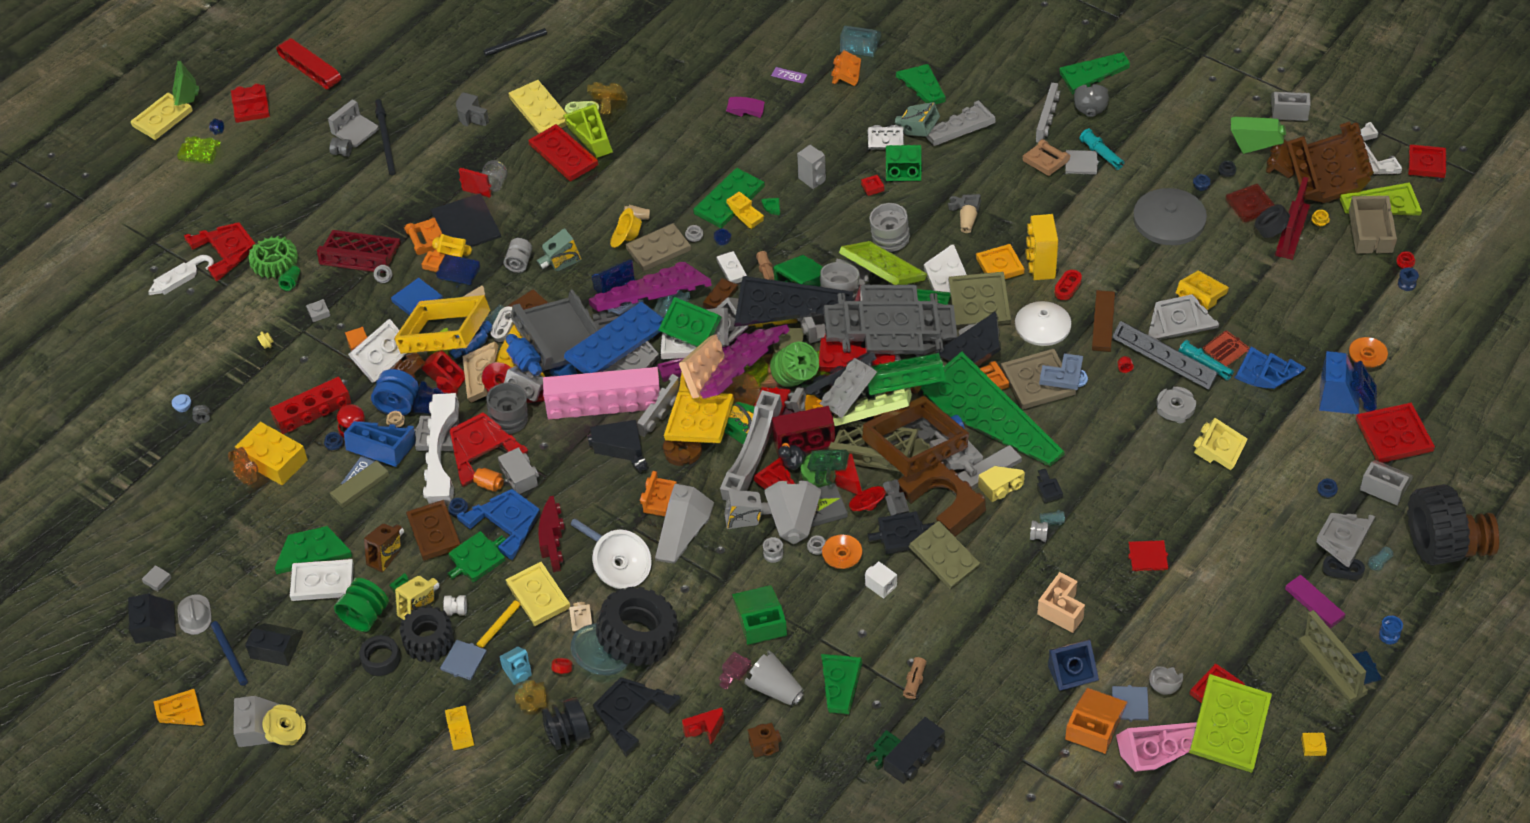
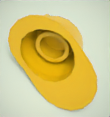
M631 208L625 209L619 218L610 244L613 248L621 245L624 240H634L639 234L642 221L634 215Z

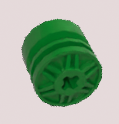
M355 578L347 588L346 594H343L335 604L334 611L349 627L361 632H367L377 620V616L381 615L383 609L389 604V599L385 592L373 582L364 578Z

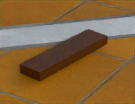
M1096 290L1092 340L1093 351L1111 352L1115 292Z

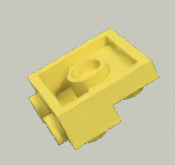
M1214 418L1210 423L1206 422L1200 432L1203 433V436H1199L1193 445L1196 447L1194 453L1209 463L1215 460L1231 470L1235 466L1247 438Z

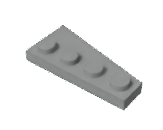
M978 100L974 102L973 107L964 108L958 116L954 114L949 117L948 122H941L934 126L926 138L934 146L995 123V116Z

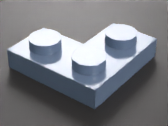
M1064 354L1062 368L1042 365L1039 385L1078 390L1083 356Z

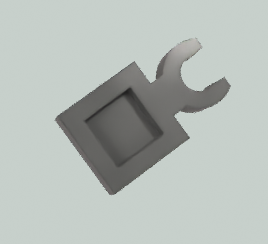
M980 194L963 195L962 198L951 196L950 203H948L949 210H957L959 208L961 210L963 206L971 205L976 208V211H979L981 196Z
M898 480L883 483V487L889 495L885 498L890 514L897 515L908 512L909 509L904 493L899 492Z

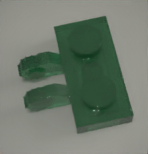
M846 449L812 451L807 468L810 472L816 471V484H822L824 479L827 483L833 484L836 478L835 471L846 469L849 452Z

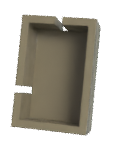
M1389 195L1352 196L1349 216L1356 253H1373V250H1376V253H1393L1397 237Z

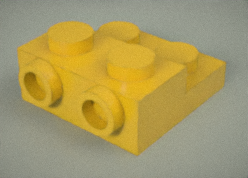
M1198 270L1180 280L1176 294L1179 297L1193 294L1199 301V304L1208 310L1216 305L1219 298L1227 294L1229 287Z

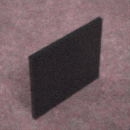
M481 193L431 209V213L442 234L453 238L465 239V245L474 247L502 237Z

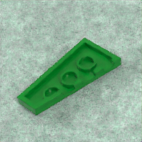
M1124 52L1061 67L1060 74L1073 95L1075 90L1082 85H1087L1088 88L1091 83L1096 81L1099 83L1108 75L1114 76L1129 69L1130 62Z

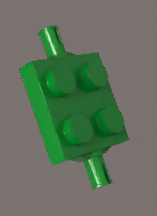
M480 531L450 551L449 557L456 564V567L447 573L449 578L453 580L459 574H463L474 583L505 561V556L498 550V546L506 540L505 537L501 535L496 540L491 541Z

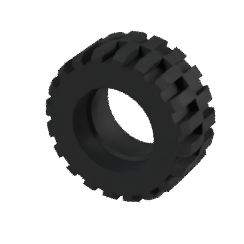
M1446 484L1416 489L1409 497L1407 515L1409 517L1410 535L1413 538V544L1417 549L1418 555L1421 556L1425 563L1430 565L1462 560L1469 550L1470 529L1468 528L1469 522L1461 497L1458 496L1457 491L1453 487Z
M632 586L626 587V590L621 588L608 595L602 604L595 630L598 642L601 647L604 646L603 649L607 654H612V658L617 661L620 659L624 664L634 663V666H641L643 663L645 665L653 664V661L658 662L663 656H666L671 648L678 627L676 612L672 610L673 607L669 601L666 602L665 597L661 594H655L656 592L651 589L650 591L644 590V587H638L637 589ZM622 621H638L646 625L651 631L640 632L633 630Z

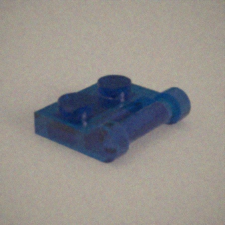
M1355 362L1354 371H1352L1353 381L1350 385L1354 391H1357L1364 403L1365 410L1367 412L1374 411L1377 408V385L1363 362Z

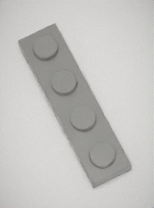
M1051 82L1037 127L1036 142L1038 143L1045 136L1048 137L1050 129L1048 125L1052 124V113L1056 112L1057 103L1055 102L1060 99L1058 83Z

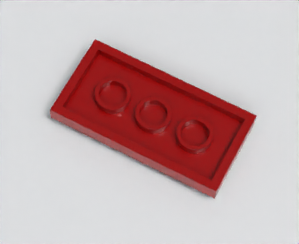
M557 124L529 139V145L570 182L598 166V160Z

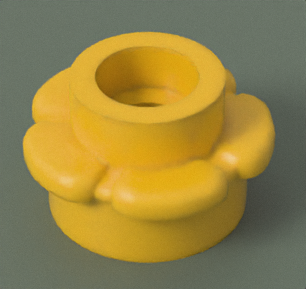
M1317 210L1312 215L1311 220L1317 226H1325L1329 223L1330 218L1325 210Z

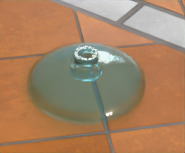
M596 624L586 625L577 630L573 635L570 645L571 654L578 665L585 670L598 675H612L621 672L628 666L622 660L618 659L617 661L612 658V654H607L604 651V646L601 647L596 636Z

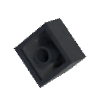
M151 594L128 597L129 630L135 644L176 636L173 601Z
M267 623L254 627L245 644L250 659L289 666L303 635V630Z

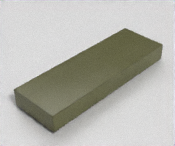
M376 460L330 492V495L343 508L388 477L389 473Z

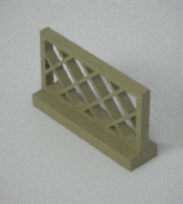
M853 421L842 424L834 443H830V456L832 457L833 455L839 462H842L848 454H852L855 465L899 471L870 445L867 447L858 446L865 442L862 438L856 441L852 440L851 437L855 435H863V424L866 422ZM847 426L856 428L849 433L846 432ZM900 427L890 432L893 435L885 439L889 442L897 439L899 443L894 446L897 449L903 447L905 450L903 454L909 457L917 438L918 430ZM904 435H911L909 439L904 441L900 438ZM847 439L850 442L849 444H840V442Z
M1314 610L1309 612L1305 635L1299 638L1298 643L1349 704L1367 695L1368 689L1364 686L1366 670Z

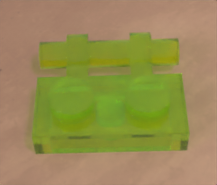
M198 136L186 137L185 143H182L177 154L178 160L212 163L217 151L216 147L220 146V140H214L210 137L206 139H201Z

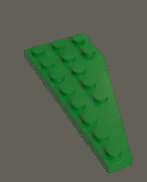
M960 352L944 366L946 381L921 386L920 391L949 417L958 415L964 425L1004 445H1010L1013 449L1051 467L1065 455L1064 451L963 352Z

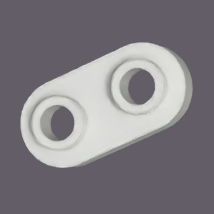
M512 307L501 309L493 324L491 335L498 342L505 341L514 324L511 318L508 319L511 317Z

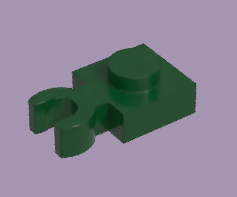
M886 730L873 745L876 751L871 752L867 756V762L870 764L874 759H878L875 767L877 770L881 769L884 764V758L902 740Z

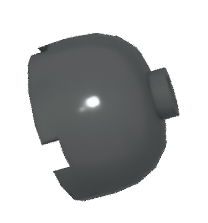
M1093 84L1092 87L1087 88V85H1082L1075 90V106L1078 111L1086 116L1093 117L1100 114L1108 105V90L1103 86Z

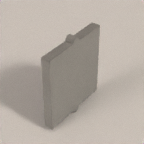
M1066 150L1070 154V160L1066 163V173L1097 174L1099 161L1097 160L1096 151Z

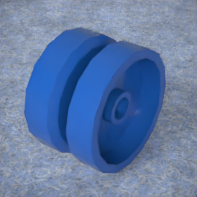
M397 369L384 370L378 377L376 386L371 394V401L378 410L385 414L399 411L404 416L411 411L419 385L411 375Z

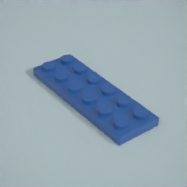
M640 302L565 352L564 359L584 374L603 372L660 333L658 329L664 318L643 302Z

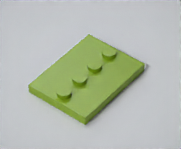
M871 241L841 246L839 251L843 256L894 285H908L924 281L927 273Z
M1210 674L1189 753L1252 773L1272 694Z

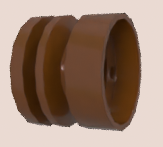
M1478 513L1475 519L1471 514H1466L1469 522L1468 528L1470 529V545H1468L1469 550L1465 557L1475 556L1476 551L1480 556H1485L1486 554L1489 556L1496 555L1499 549V529L1494 514L1485 513L1483 515Z

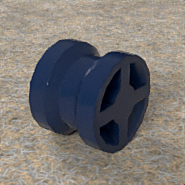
M1403 268L1399 274L1398 287L1404 291H1412L1416 288L1419 274L1413 268Z

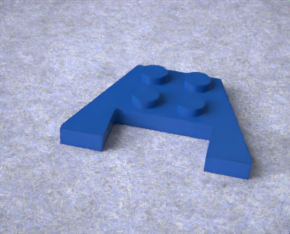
M511 489L491 498L490 502L482 506L478 504L472 507L473 510L465 514L464 512L459 513L457 518L458 521L471 529L486 517L507 532L510 536L498 548L502 554L513 560L541 513L538 507Z

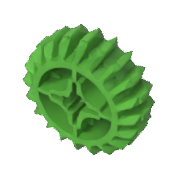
M279 235L276 238L271 236L269 239L264 237V241H258V244L253 245L249 253L250 266L256 275L259 274L261 278L266 276L269 279L273 276L276 279L277 276H281L292 266L297 265L298 253L296 246L291 240H287L286 237L280 238Z

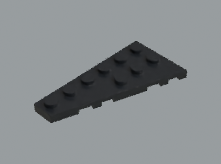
M743 276L734 327L824 315V305L838 304L837 295L841 293V296L842 293L845 294L846 301H852L853 291Z

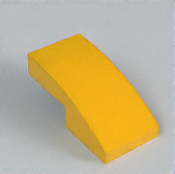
M741 192L727 199V204L731 210L750 229L764 221V215L751 206L752 201Z
M466 706L445 710L453 750L474 746Z

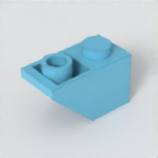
M516 647L500 656L502 668L513 685L523 682L532 676L528 654L525 649Z

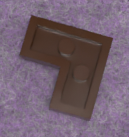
M722 278L703 301V307L707 309L717 308L726 298H732L738 290V285Z

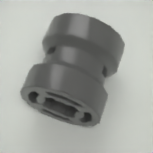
M335 137L331 139L330 153L332 155L342 154V156L346 157L351 155L352 141L350 139L340 140Z

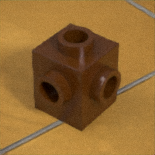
M772 723L759 724L754 728L747 729L748 741L754 758L763 755L769 756L779 751L778 743L781 742L779 730H775Z

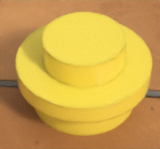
M263 331L260 332L261 335L257 336L261 345L265 349L273 347L271 343L274 341L268 332L266 334Z

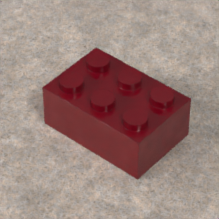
M829 405L772 417L773 442L778 458H781L778 451L784 443H787L789 446L796 445L805 453L829 449L830 443L835 441V425Z

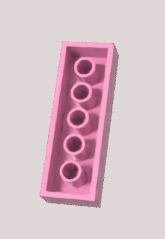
M658 367L543 377L548 419L646 410L651 403H656L659 396Z

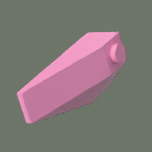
M1197 722L1127 728L1116 735L1120 755L1135 772L1155 770L1189 752Z

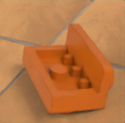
M843 50L834 59L833 64L835 66L831 74L833 76L832 83L836 84L841 79L855 86L859 78L861 58Z
M653 471L651 477L647 478L646 491L641 494L640 504H643V512L665 516L674 484H677V481L658 478L657 472Z

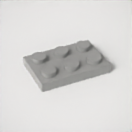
M854 358L848 363L842 375L835 380L834 385L823 396L819 404L823 407L829 405L830 411L842 418L877 372L872 367Z

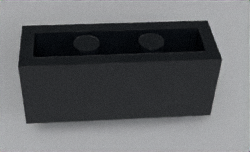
M924 717L884 758V770L903 784L908 779H913L918 769L930 761L932 754L936 750H941L944 746L945 730Z

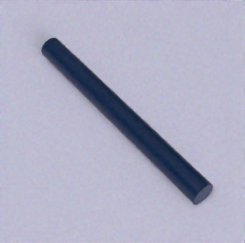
M218 621L212 622L211 628L240 685H246L248 680Z

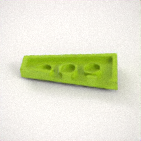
M1410 183L1365 190L1358 193H1348L1340 197L1343 209L1347 214H1349L1352 196L1388 195L1392 215L1421 216L1422 213Z

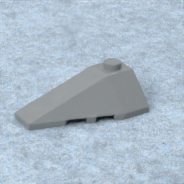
M674 484L655 556L656 561L675 564L688 548L689 542L699 534L700 528L709 521L714 502L696 488Z

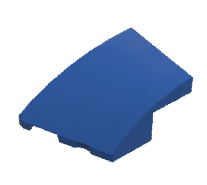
M1250 347L1234 378L1256 387L1276 388L1303 372L1305 367L1292 359L1286 362L1272 353L1267 356Z

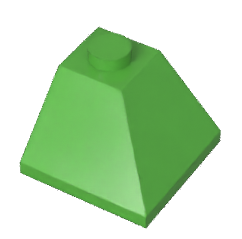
M177 61L172 90L174 105L179 106L194 102V98L198 96L199 86H196L195 78L181 61Z

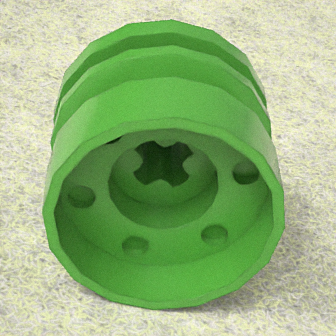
M799 341L779 350L770 361L772 377L780 385L790 388L811 379L819 368L817 352L809 344Z

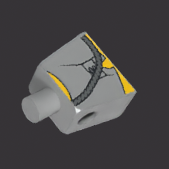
M728 491L724 512L727 529L758 525L761 514H771L768 502L761 503L758 492Z

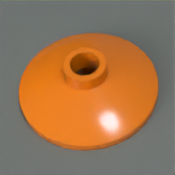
M1362 337L1351 343L1349 355L1358 365L1373 368L1382 365L1387 360L1388 350L1381 341L1375 338Z
M836 535L825 542L822 548V556L830 566L845 569L859 562L862 557V546L852 536Z

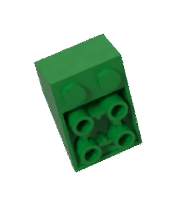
M772 585L732 594L747 645L787 636L786 619Z

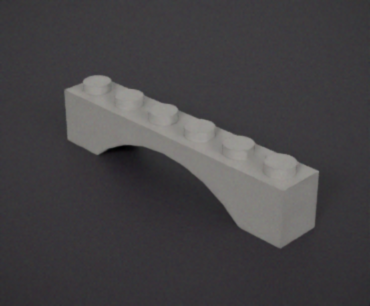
M764 390L761 391L755 405L753 418L744 445L735 463L727 471L720 487L723 500L727 501L729 490L747 491L773 430L772 417L779 416L782 409L780 395Z

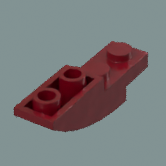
M554 495L550 496L547 500L539 522L542 558L550 557L553 573L561 571L559 563H563L562 553L557 551L556 547H560L561 530H565L563 518H558V515L561 514L560 504L555 503Z

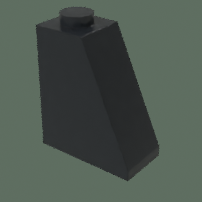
M636 420L590 427L591 435H588L589 446H593L594 454L631 461L635 455L638 458L642 456Z

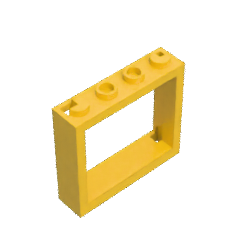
M485 295L419 301L394 339L401 354L467 348L491 310ZM467 317L457 331L419 334L428 320Z

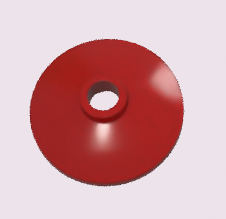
M501 362L487 365L481 376L486 390L489 391L495 385H498L499 383L496 381L504 383L507 371L512 367Z
M881 486L868 488L862 491L861 495L853 497L849 507L852 511L873 510L884 498L886 491Z

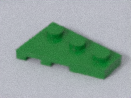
M929 64L896 72V77L899 80L902 79L909 89L912 88L916 91L917 96L925 103L935 102L936 105L946 102V97Z

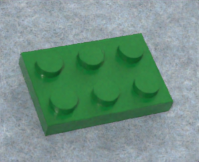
M674 297L658 330L661 333L698 347L708 337L714 335L722 317Z

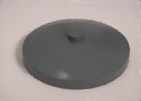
M1162 188L1146 193L1137 201L1133 214L1137 230L1145 238L1163 245H1181L1193 241L1203 232L1207 218L1205 207L1198 198L1186 191L1174 188Z

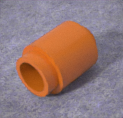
M478 468L474 474L473 481L477 483V486L493 492L501 489L504 484L502 474L493 470Z

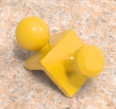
M444 234L434 238L432 246L437 252L450 256H469L472 251L471 246L465 245V239L453 238Z

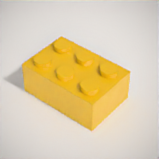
M1053 214L1031 216L1030 223L1027 224L1029 236L1026 237L1027 247H1029V249H1026V259L1030 260L1028 262L1029 273H1032L1033 280L1055 279L1058 237Z
M261 421L235 446L240 462L282 486L308 461L303 445Z

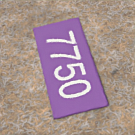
M776 67L771 76L803 84L807 74Z

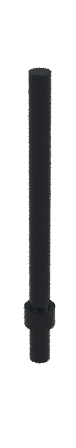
M377 99L375 100V114L379 121L389 175H395L396 171L385 121L386 112L382 101Z

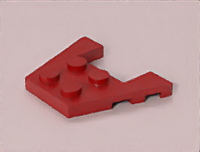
M239 222L217 227L215 231L207 232L203 230L199 231L200 234L184 235L185 241L192 250L210 242L223 259L207 267L216 282L246 258L253 245H256Z
M484 412L449 429L462 487L474 482L475 472L469 462L503 445L507 453L516 448H519L523 454L528 453V449L524 445L519 444L512 435L502 430V427Z

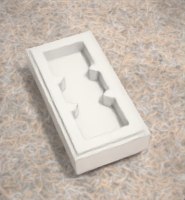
M734 251L717 256V262L726 279L735 284L742 282V277L747 275Z

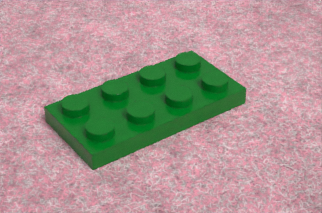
M736 168L693 209V214L722 229L736 215L727 204V199L741 192L752 200L765 187V182Z

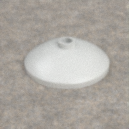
M1045 301L1033 302L1019 310L1015 318V328L1018 335L1028 343L1038 346H1050L1063 341L1068 336L1071 330V318L1067 311L1057 304Z
M627 530L610 531L603 535L594 547L592 554L594 569L599 578L613 588L626 589V587H636L645 580L650 572V551L646 543L633 532ZM615 560L620 562V566L616 565Z

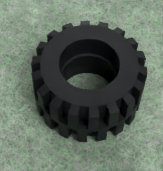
M429 605L427 608L420 606L418 610L413 609L411 614L407 613L404 616L405 620L401 621L400 635L407 654H410L411 658H417L421 662L423 659L426 662H431V659L435 658V660H438L439 656L442 655L444 657L447 654L446 651L451 650V644H454V633L450 618L444 610L441 611L439 607L433 608ZM425 631H435L430 636H419L421 633Z

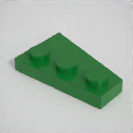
M821 654L828 711L830 713L849 714L862 666L861 657Z

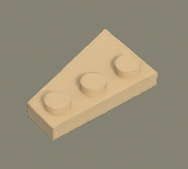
M495 341L463 356L467 399L470 402H474L488 394L482 383L481 376L484 368L495 362L499 346Z

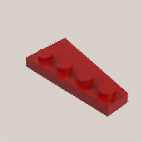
M821 338L818 371L829 372L837 366L843 365L845 367L848 361L865 354L866 348L850 345L851 351L847 353L846 350L845 353L843 352L842 342H826L825 338ZM875 354L877 359L872 362L873 365L894 362L895 355Z

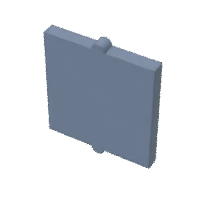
M456 640L440 669L454 674V677L459 676L472 680L487 650L474 646L473 643L468 644Z
M1128 685V687L1112 686V697L1127 702L1120 720H1129L1130 722L1133 720H1149L1147 687H1132L1131 685Z

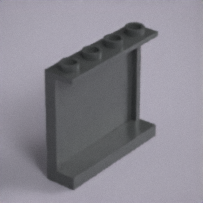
M573 289L570 290L569 297L525 310H523L520 304L512 306L510 318L521 336L526 338L535 347V350L541 357L539 365L543 371L569 364L564 359L565 352L598 331L597 324L593 322L588 310L584 308L579 296H576Z

